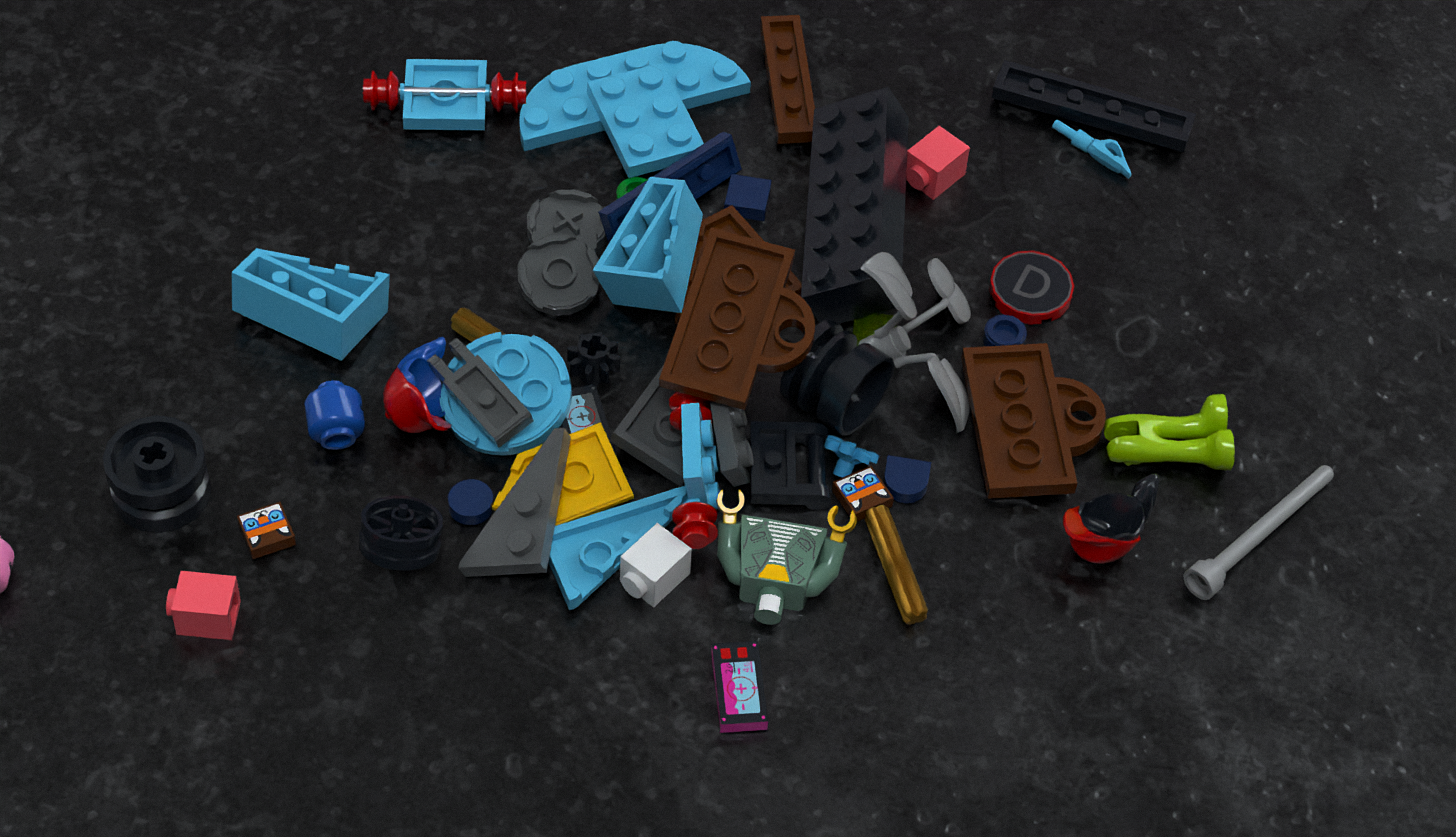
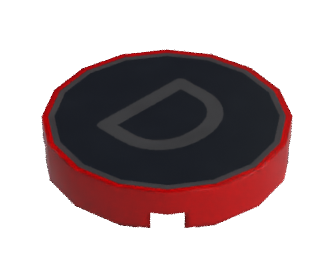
M1020 251L1003 257L994 267L989 285L990 296L992 294L993 299L996 301L995 306L1002 314L1014 316L1023 323L1030 325L1041 324L1042 320L1052 318L1051 321L1060 318L1069 308L1074 290L1072 275L1065 265L1049 254L1036 251Z

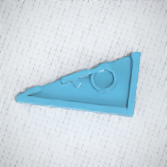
M685 486L555 526L548 563L569 610L577 608L620 568V556L656 523L665 527L672 521L673 510L689 500Z

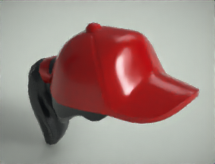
M1151 474L1139 480L1135 484L1131 496L1121 493H1105L1093 498L1089 502L1082 501L1080 506L1069 508L1063 516V525L1070 537V542L1075 552L1088 562L1104 564L1116 561L1131 551L1140 541V533L1143 531L1144 524L1153 510L1159 487V475Z

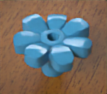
M828 435L824 444L826 449L832 450L839 457L833 474L842 478L852 474L855 464L865 463L868 465L869 462L877 464L880 456L876 452L856 448L857 444L843 441L834 435Z

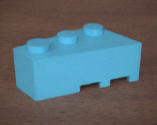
M650 177L595 265L593 272L612 304L682 313L703 213L685 180Z
M256 248L232 271V310L342 361L388 312L390 274L376 271L375 277L349 273L350 266L336 264L333 270L310 265V258Z

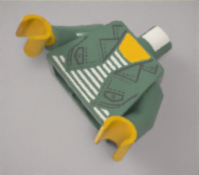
M723 489L719 492L716 503L718 509L723 513V521L718 522V560L729 582L739 586V599L743 602L756 604L754 617L757 621L767 625L778 624L782 619L783 609L802 610L808 597L818 596L837 578L847 546V542L844 541L845 533L851 532L857 523L853 510L849 523L846 526L838 527L834 522L838 506L832 507L827 518L829 525L832 527L831 536H827L828 528L742 515L741 522L736 521L737 513L744 505L743 493L741 490H738L739 504L737 507L729 509L722 503Z

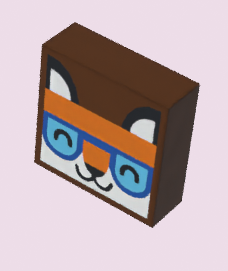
M872 466L833 481L832 492L849 517L852 510L854 511L857 522L865 519L867 516L866 511L871 507L885 505L890 508L893 506L894 497Z
M280 501L237 515L239 528L252 559L296 545L295 535Z

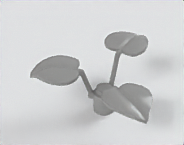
M886 252L877 253L870 257L860 269L877 281L898 312L883 327L875 330L874 334L860 340L858 345L870 343L892 357L896 368L911 363L927 362L929 370L953 415L957 434L964 430L970 412L967 391L956 371L945 358L939 360L935 353L906 356V350L911 348V342L907 333L946 307L949 308L957 323L963 324L969 321L971 311L968 301L962 290L954 282L946 266L938 258H933L928 262V273L942 300L916 317L917 310L911 298L913 294L912 287L902 267L891 254ZM903 318L907 321L912 320L902 327L899 325L894 327Z

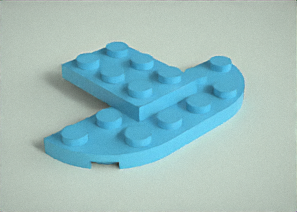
M678 41L651 45L575 64L553 71L529 92L526 97V104L522 105L520 112L521 144L523 150L528 151L606 131L628 178L662 170L704 144L687 109L750 93L751 81L734 61L708 48L683 44Z

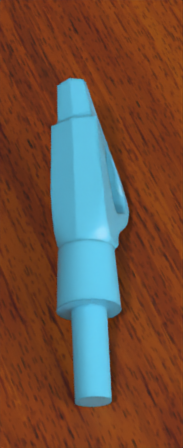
M1058 119L1055 120L1052 128L1071 139V145L1085 153H1089L1092 158L1114 172L1121 173L1128 179L1131 177V171L1117 141L1112 139H1094L1081 129L1075 131Z

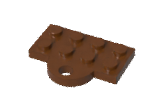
M711 227L659 378V387L745 410L757 372H783L797 366L806 358L814 342V315L810 306L800 295L785 288L795 259V249ZM787 327H795L803 332L804 337L799 342L788 343L779 334Z
M1047 343L963 348L961 361L988 499L1074 494L1078 483L1072 457L1091 450L1098 443L1103 432L1106 412L1100 397L1090 387L1077 380L1054 376ZM1085 411L1093 419L1090 421H1080L1072 415V412Z

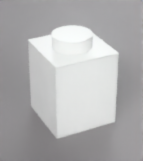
M656 523L620 556V582L622 586L634 598H642L652 607H655L690 574L692 548Z

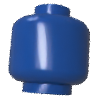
M326 381L320 384L305 399L304 404L309 437L315 442L320 443L324 448L332 450L347 448L353 445L365 430L361 395L353 387L344 385L340 381Z

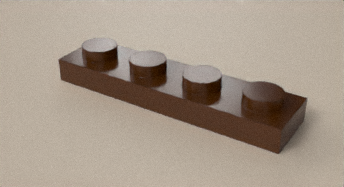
M800 15L761 16L760 31L777 143L812 142L815 105Z

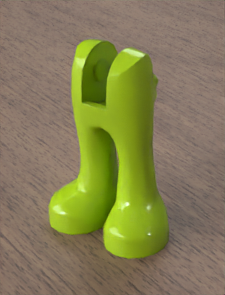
M1224 394L1208 396L1200 412L1189 416L1127 414L1106 419L1104 436L1110 441L1106 447L1110 461L1124 463L1127 466L1150 462H1184L1202 464L1214 470H1232L1235 447L1233 433L1230 429H1227L1228 408L1226 397ZM1167 439H1184V441L1167 440Z

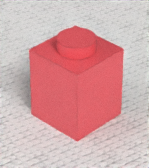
M938 126L907 150L906 181L913 188L922 191L934 200L965 175L970 147L941 126Z
M180 571L177 587L169 589L166 600V614L173 617L176 635L232 640L241 603L237 577Z

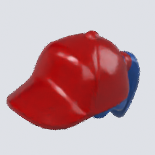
M444 337L426 343L408 353L399 362L385 385L383 392L385 416L404 432L420 433L433 428L439 431H447L451 427V424L442 418L445 415V410L442 412L440 406L441 381L427 361L435 354L442 359L446 348Z

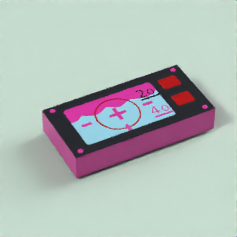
M758 641L712 644L711 655L720 733L767 730L768 716Z

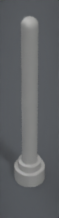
M1327 465L1320 466L1214 559L1198 560L1186 570L1184 582L1189 591L1202 600H1209L1223 588L1226 572L1333 479L1334 472L1332 468Z

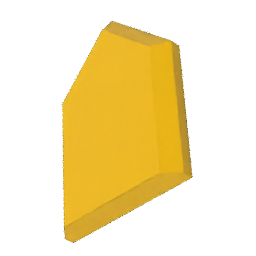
M601 422L569 434L571 440L555 526L598 513L634 499V494ZM542 445L517 454L510 469L511 473L502 491H499L492 505V510L496 511Z

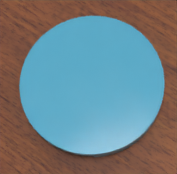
M501 332L485 335L466 345L469 351L474 356L478 355L527 408L534 421L498 448L446 390L443 383L440 406L442 412L445 410L444 417L451 424L450 429L452 433L468 447L490 455L518 454L545 442L553 429L559 428L569 411L572 398L571 379L564 360L556 349L535 335L532 337L519 334L502 335ZM454 357L449 363L448 368L454 373L463 364Z

